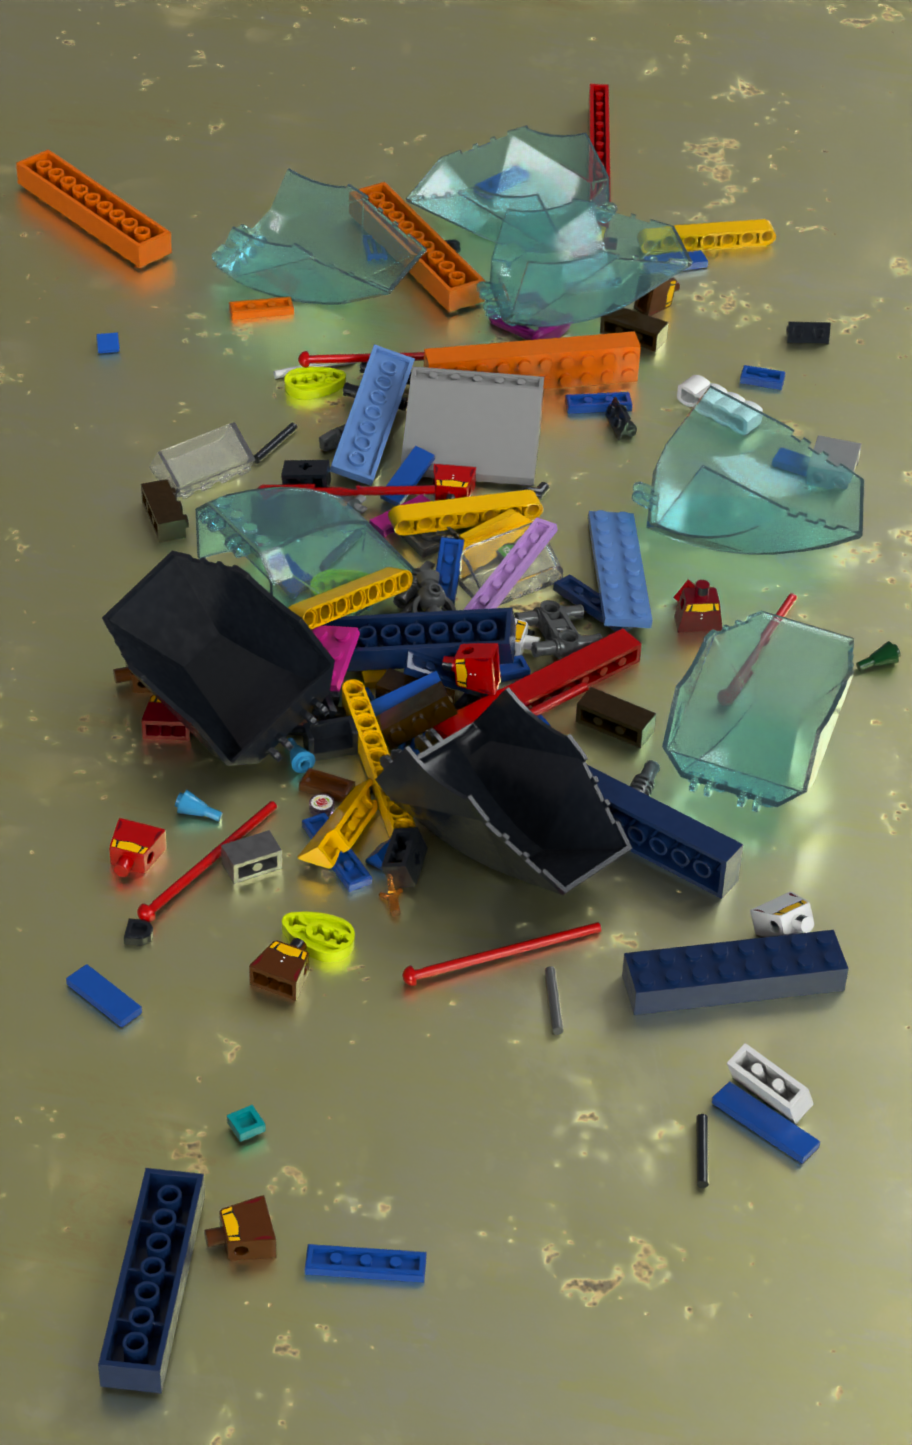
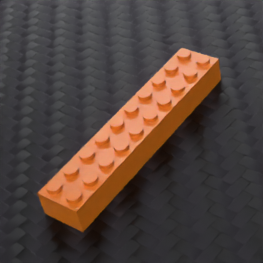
M50 150L43 151L16 163L18 184L139 268L172 253L170 231Z
M386 182L350 191V213L386 247L393 257L448 312L484 302L485 280Z
M634 331L424 349V367L544 377V389L638 381L641 346Z

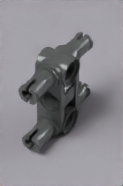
M545 600L541 602L540 606L534 608L533 611L514 613V618L526 621L528 626L535 625L538 627L545 641L532 643L531 652L534 657L553 655L558 659H562L602 639L600 633L581 636L572 624L571 620L584 618L582 604L562 606L556 601Z

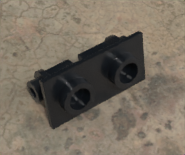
M789 321L786 327V334H788L787 343L829 344L831 323Z
M614 397L611 404L607 407L605 415L618 440L621 439L622 435L632 437L636 434L637 427L633 421H630L631 418L626 406L620 404L617 397Z

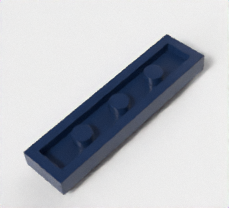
M570 574L554 582L553 590L575 605L582 604L585 612L604 624L598 592ZM608 626L609 628H611V629L614 630L615 632L618 631V630H620V629H622V628L625 629V630L628 632V631H630L631 629L634 628V627Z
M408 650L406 653L403 674L420 679L437 671L445 687L480 698L488 696L485 693L458 687L455 672L442 669L443 660Z

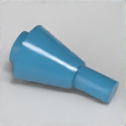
M288 738L294 746L289 751L292 769L297 773H305L308 768L312 769L315 764V756L297 745L293 738Z
M186 790L184 794L180 792L175 802V807L178 808L177 813L206 816L218 822L223 814L221 811L208 807L205 802L189 790Z

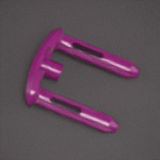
M525 296L517 297L515 302L518 307L546 319L540 322L538 330L531 329L498 313L489 315V321L493 325L526 340L559 338L566 333L572 322L569 312L561 313Z

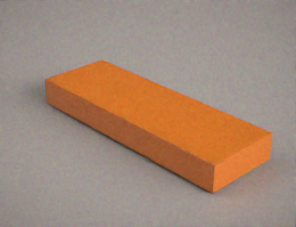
M291 297L229 302L232 320L294 315Z

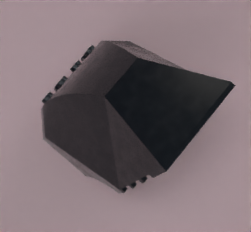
M171 551L102 617L108 631L115 640V644L120 649L129 670L216 758L227 766L258 764L268 754L279 762L282 756L274 748L281 743L285 749L290 751L294 746L286 737L299 723L305 719L314 727L318 724L316 717L310 714L314 708L325 716L329 713V710L323 705L322 701L330 693L335 660L300 616L282 604L248 572L237 565L232 567L226 566L221 561L213 563L203 557L196 559L190 554Z
M509 687L474 722L444 740L433 728L426 730L424 736L423 734L416 736L414 742L420 754L416 755L407 746L403 751L399 748L391 751L390 756L384 755L380 757L379 762L384 771L375 780L388 798L397 806L415 818L437 837L468 857L499 872L549 891L565 895L632 849L620 822L615 821L609 809L611 805L609 800L604 799L597 785L599 782L597 776L593 777L586 763L588 759L586 754L572 735L566 736L543 722L518 699Z

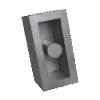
M270 830L221 845L222 865L234 884L282 869V850Z

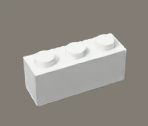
M746 1043L727 1062L734 1080L795 1125L814 1105L807 1087Z

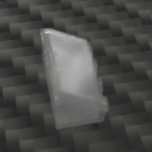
M233 422L159 451L149 467L158 480L168 479L171 488H175L177 497L185 499L194 494V491L199 489L205 491L216 482L225 483L236 474L242 476L251 471V466L256 459L236 423Z
M532 523L475 543L464 549L460 557L459 586L471 598L475 596ZM549 542L500 605L554 585V582L563 578V568Z

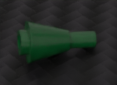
M888 641L868 658L857 662L856 666L859 671H862L872 666L896 664L901 656L900 650L896 644Z

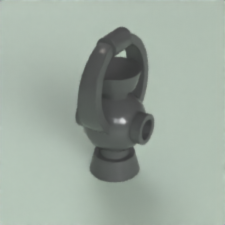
M424 570L417 575L416 578L421 588L417 592V598L412 604L411 613L417 612L418 605L423 612L443 611L442 607L447 611L456 610L453 602L446 596L442 586L439 584L440 574L438 571Z

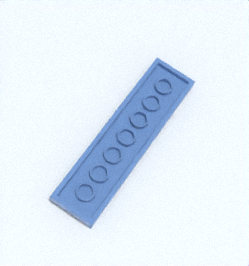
M374 344L332 461L330 472L372 486L415 360L414 358Z
M603 510L589 511L588 524L604 626L651 628L653 620L634 513L606 512Z

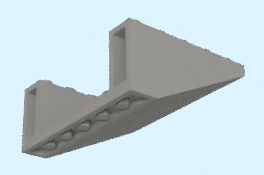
M413 367L409 387L401 465L416 445L435 455V460L422 477L433 478L434 464L476 467V482L534 486L542 421L544 377Z

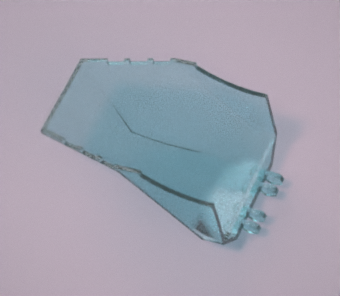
M527 125L509 130L507 132L508 135L496 139L495 136L491 137V142L484 145L473 144V149L462 153L461 150L440 157L406 198L408 203L487 240L517 250L541 253L574 251L581 246L582 241L586 244L593 243L597 238L596 235L598 236L602 232L600 225L596 222L598 220L602 222L611 220L612 215L618 210L617 205L610 202L609 176L586 132L575 135H553L529 129Z
M289 168L271 209L252 229L244 224L237 228L233 226L226 243L218 247V251L216 250L212 254V259L217 262L216 268L220 272L256 291L278 298L291 297L292 301L336 305L391 294L425 254L427 249L410 233L406 235L397 227L398 223L396 221H390L383 214L384 210L381 207L377 209L368 201L369 197L351 184L347 186L324 184L300 175Z
M572 198V201L548 209H506L492 255L490 282L481 281L476 286L479 297L486 300L483 306L486 316L489 318L498 319L502 317L503 322L510 326H562L592 320L628 306L690 267L692 260L674 226L652 219L648 223L635 219L636 215L632 213L628 217L615 213V208L611 207L610 211L595 207V202Z
M268 487L227 494L195 509L197 557L201 559L202 557L206 558L225 552H233L236 558L245 556L269 579L270 594L287 608L386 567L405 569L411 573L415 569L341 496L307 488ZM373 605L360 609L346 616H357L365 610L370 611L371 609H373Z
M759 611L747 616L744 622L736 620L734 626L723 625L721 631L717 632L713 629L704 636L701 647L691 666L675 687L662 745L680 777L688 779L690 782L689 791L695 792L699 785L704 784V796L710 797L714 790L717 792H729L738 797L737 806L742 808L747 800H754L752 811L759 812L762 806L769 808L779 807L806 793L815 781L853 678L854 638L765 611Z

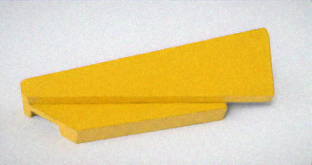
M510 509L460 534L459 539L464 540L460 575L462 577L470 576L496 558L497 554L495 551L504 545L516 544L533 521Z
M371 778L353 788L297 856L299 860L331 869L334 867L340 851L344 853L351 849L378 809L377 800H371L369 790L370 786L373 785Z

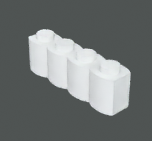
M693 375L678 386L677 399L682 404L694 407L703 415L712 416L717 422L729 425L739 433L746 434L762 422L763 409L758 404L752 401H745L740 395L728 392L722 386L710 383L700 375Z

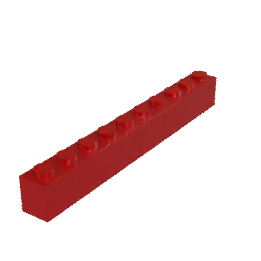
M622 628L497 690L495 695H488L462 709H458V714L432 728L444 740L474 722L508 687L528 709L582 682L587 683L589 688L640 662L642 643Z

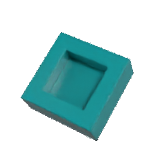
M253 1105L227 1115V1123L240 1142L266 1131L265 1123Z

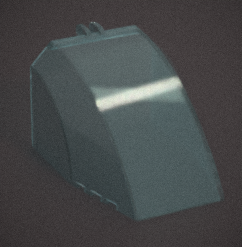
M710 385L666 443L653 471L651 486L641 481L634 483L632 500L648 509L646 528L668 538L696 547L721 552L776 555L829 548L860 539L863 535L864 479L842 463L837 467L827 459L829 454L825 451L819 454L809 447L811 441L805 437L799 440L792 434L795 430L788 425Z

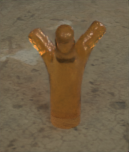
M388 874V894L380 892L379 897L388 902L390 915L396 917L401 914L398 898L403 893V889L399 888L396 891L393 876Z

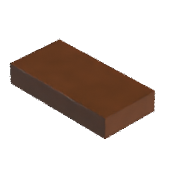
M308 768L299 783V791L316 796L326 795L333 801L340 803L344 801L355 787V781Z

